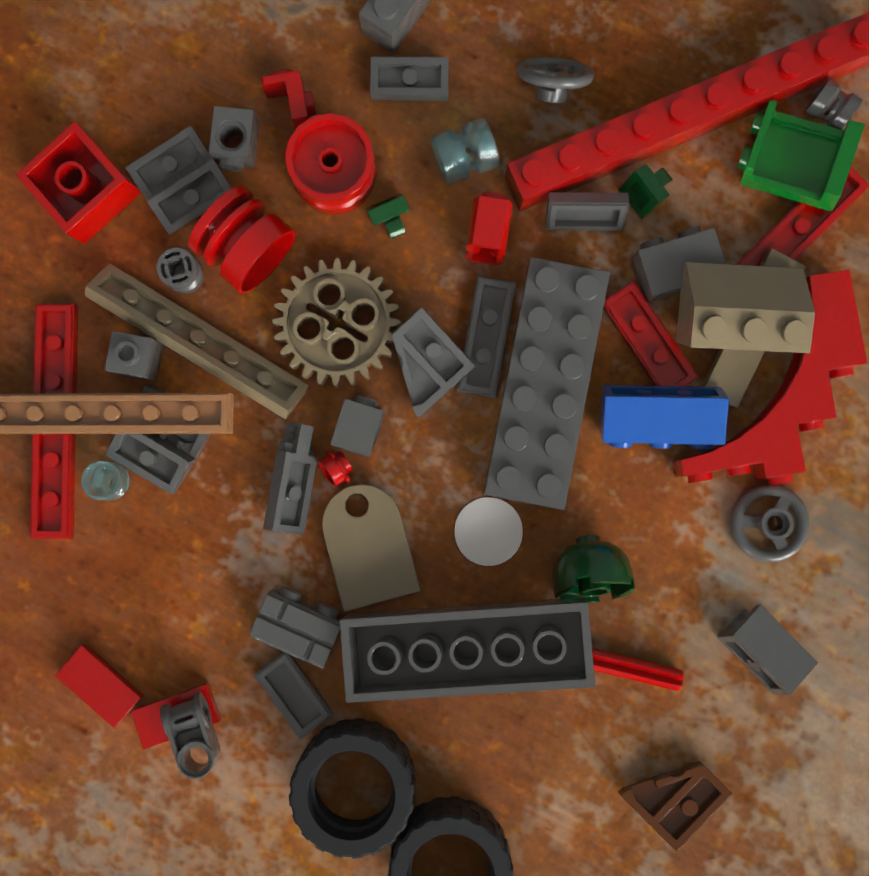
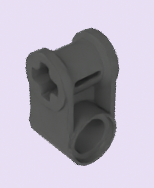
M200 692L194 694L192 700L174 706L165 704L160 708L161 722L165 734L170 740L177 767L184 776L191 779H199L206 776L218 761L221 753L208 702L204 694ZM192 747L204 749L208 755V762L202 764L195 762L191 757L190 749Z

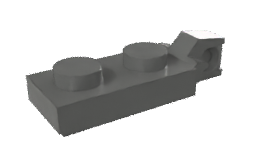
M287 422L283 440L280 441L276 453L263 525L265 530L303 535L305 532L318 457H313V447L310 446L314 426Z

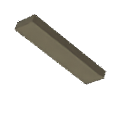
M774 249L766 251L759 265L802 268L803 270L806 268L805 265ZM719 349L701 387H722L729 397V407L738 408L765 351Z

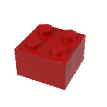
M76 121L15 174L62 230L83 244H86L142 193L97 140Z

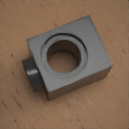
M214 106L209 154L215 163L220 165L221 169L241 172L243 167L255 168L260 123L254 110ZM234 135L243 136V141L239 146L235 148L226 147V142L230 137Z
M112 331L104 370L119 376L156 382L164 345L153 338Z
M356 395L354 401L344 399L330 445L371 458L385 415L383 410L377 409L379 402L360 395Z

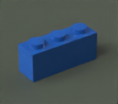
M602 385L599 426L603 443H609L610 446L617 448H628L633 443H648L649 446L660 449L670 448L673 444H688L695 449H710L713 445H725L729 397L722 387Z

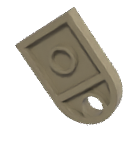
M355 485L337 493L325 509L322 528L344 612L421 591L401 513L392 497L385 491L369 485ZM353 494H362L368 500V510L361 517L352 516L346 508L347 500Z

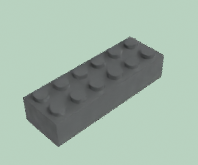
M533 257L530 258L525 275L483 495L565 510L610 272Z
M586 597L351 613L340 619L346 703L595 687L589 607Z

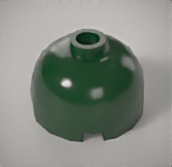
M586 535L577 538L576 544L567 547L558 556L553 568L555 598L586 597L588 603L600 602L598 596L611 592L613 600L629 595L635 590L632 568L624 551L610 542L600 541V537L597 535Z

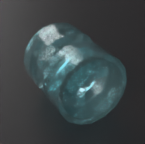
M483 117L461 125L459 133L450 129L430 137L438 167L448 186L468 179L469 173L472 170L481 174L500 166L494 138ZM470 147L471 150L466 153L465 148Z

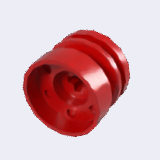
M244 185L235 186L215 200L194 226L188 241V247L198 256H203V260L210 267L221 264L219 275L241 295L252 291L271 275L286 257L296 238L295 231L277 214L272 213L264 216L266 206L260 199H254L252 192Z

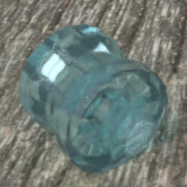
M109 461L91 463L85 468L81 479L83 490L89 497L95 500L118 499L126 493L130 483L128 471L124 466L117 462ZM111 479H113L112 484H111L112 489H110V487H109V485H110V483H111Z

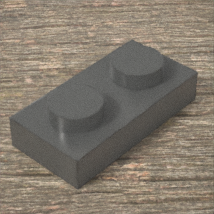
M371 57V100L448 101L449 57Z

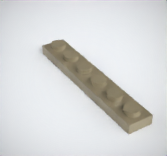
M110 263L85 286V297L285 420L306 394L308 384Z

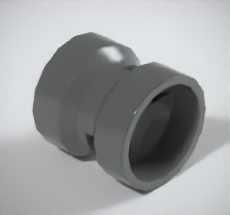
M829 78L809 103L805 112L813 118L821 117L827 122V126L842 130L857 111L863 99L854 93H844L840 90V84ZM838 97L837 100L831 106V108L828 110V112H826V110L830 107L835 98Z
M170 248L158 258L156 265L157 274L161 281L175 292L189 294L198 290L202 285L204 269L201 263L187 250Z

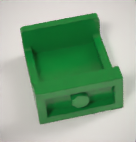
M770 99L766 112L757 110L749 133L757 136L753 147L745 145L737 167V169L744 170L740 185L832 212L841 197L865 124L849 119L845 129L841 130L775 110L778 101Z

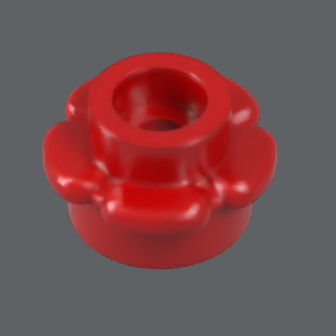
M330 450L325 451V456L317 461L325 478L334 487L342 482L349 483L350 477L348 473L353 469L348 459L340 451L335 454Z

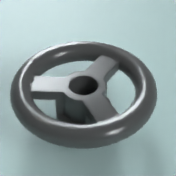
M529 58L521 61L516 67V73L519 78L527 83L538 86L537 99L549 103L566 102L569 89L585 87L594 79V72L590 67L583 63L563 58ZM571 72V73L577 74L578 76H572V75H570V74H568V73Z
M769 484L755 486L743 493L733 507L730 520L732 535L739 548L751 558L762 562H779L796 554L804 545L810 526L808 511L800 497L784 486ZM762 496L778 497L773 507L764 510L760 516L744 515L746 508L755 499ZM791 505L797 517V529L793 539L788 544L785 538L791 534L794 527L793 518L787 511ZM771 516L775 517L777 521L774 530H770L767 525V521ZM743 527L759 528L765 537L771 539L776 550H762L754 546L747 539Z

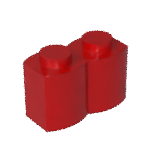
M483 192L482 196H477L473 199L466 243V260L495 266L503 263L513 204L506 200L504 194Z

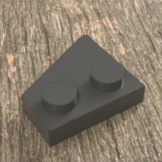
M421 306L392 332L413 409L418 417L422 416L475 367L473 362Z

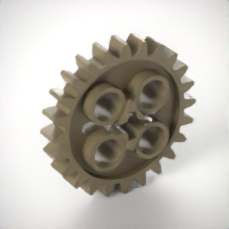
M339 258L335 259L333 269H327L323 260H319V272L313 273L308 266H305L306 279L302 281L298 277L292 276L291 280L296 288L293 291L285 288L281 289L283 295L288 299L287 303H275L274 305L278 311L283 313V317L273 319L272 323L284 330L276 334L274 339L277 342H287V345L281 349L280 354L283 357L294 354L295 356L289 366L295 370L304 364L302 376L308 379L316 372L319 385H323L327 377L330 376L336 388H339L342 377H347L350 384L354 386L356 382L355 374L359 372L364 378L369 380L370 373L368 367L372 365L379 370L383 369L378 359L380 355L392 358L393 353L386 346L387 343H394L390 329H396L401 325L400 320L390 318L391 315L400 311L399 305L386 303L394 296L392 289L380 292L384 284L383 277L380 276L370 281L371 268L367 266L359 274L357 273V264L354 260L350 262L347 270L342 269ZM328 288H336L341 292L340 299L333 305H324L320 300L321 294ZM312 304L334 319H338L343 315L342 319L346 326L367 336V342H361L339 327L335 328L332 332L330 323L325 318L308 311L307 306ZM363 307L372 309L375 312V317L370 324L361 326L354 322V315L358 309ZM306 322H318L320 324V332L315 338L306 340L301 337V328ZM341 341H350L354 344L355 348L353 355L345 360L337 359L334 356L335 346Z

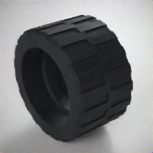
M355 718V720L344 719L337 721L332 726L328 725L307 744L291 776L289 806L292 808V817L295 824L299 826L302 831L301 834L305 839L311 841L315 848L322 852L326 851L333 854L334 857H352V859H357L381 852V849L387 845L390 846L397 840L399 833L403 832L408 824L409 815L412 814L416 777H414L415 767L413 759L410 758L407 746L404 742L400 741L397 737L398 735L391 729L388 730L383 727L381 723ZM345 751H358L369 754L379 760L390 773L392 780V795L386 808L372 817L360 820L343 818L329 810L317 792L316 779L320 767L330 756Z
M451 796V798L438 797L433 798L430 802H423L409 815L407 826L403 832L399 833L397 840L391 846L388 876H413L412 860L417 849L431 838L444 834L462 835L477 842L485 850L489 860L487 876H514L508 841L505 839L503 828L493 818L491 812L486 808L483 809L478 803L470 799L468 801L460 799V797Z

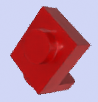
M278 69L271 72L270 76L261 78L262 87L268 99L288 96L291 117L295 128L308 120L310 116L316 115L312 91L305 92L299 70Z

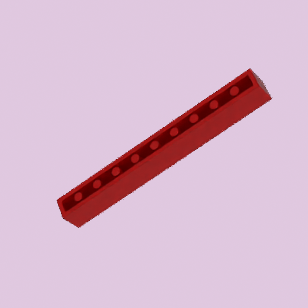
M869 12L507 163L505 179L519 212L547 201L549 192L571 191L752 115L757 110L766 109L770 99L778 101V104L823 85L829 78L835 80L868 66Z

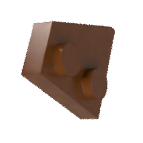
M701 761L622 787L618 791L620 796L676 852L733 794Z

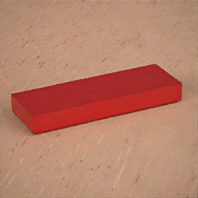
M634 280L605 298L604 312L654 386H688L699 378Z

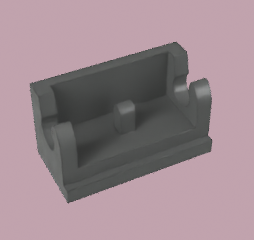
M761 604L756 605L750 612L744 609L717 636L772 694L791 695L818 664Z

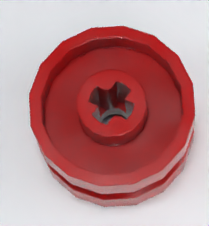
M327 113L312 116L301 123L288 139L285 153L287 171L304 203L317 212L337 215L351 212L367 200L374 189L377 172L371 140L362 126L347 116Z

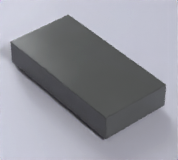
M549 192L545 219L546 230L624 231L629 207L628 193Z
M283 652L254 674L300 740L333 716L334 712L292 655Z

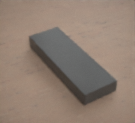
M477 276L464 354L473 362L475 367L458 382L457 392L495 399L516 282Z

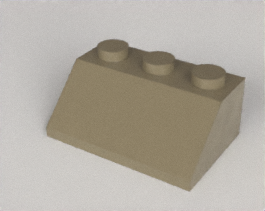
M697 262L683 263L676 334L677 343L690 348L810 353L815 310L802 268Z

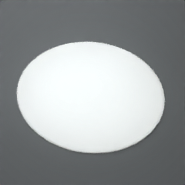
M484 497L470 502L462 509L457 517L454 533L457 546L467 559L479 565L494 566L509 560L516 553L522 541L523 527L518 513L510 504L498 498Z

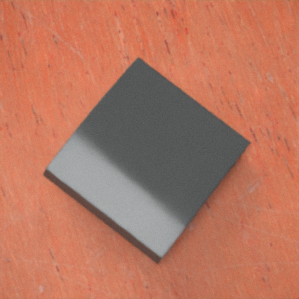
M192 126L187 127L125 167L169 235L202 215L215 200L226 191L232 189Z
M150 383L144 386L141 393L166 392ZM115 434L105 455L173 495L190 472L211 434Z

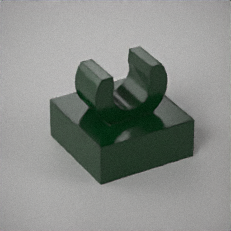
M644 164L635 170L618 190L621 193H628L629 204L642 220L651 214L670 195L664 186L673 179L664 168L653 173L648 165Z
M399 193L365 208L371 224L375 226L383 222L391 239L406 233L399 215L410 211V208L403 194Z

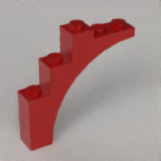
M850 269L812 275L806 278L815 310L810 353H793L788 371L772 400L753 422L726 441L725 445H718L702 454L672 461L675 477L687 476L688 483L711 480V472L726 469L727 476L752 473L750 466L752 465L755 479L768 478L769 485H778L794 482L792 474L806 472L799 432L824 428L823 420L837 418L830 379L854 375V367L867 364Z

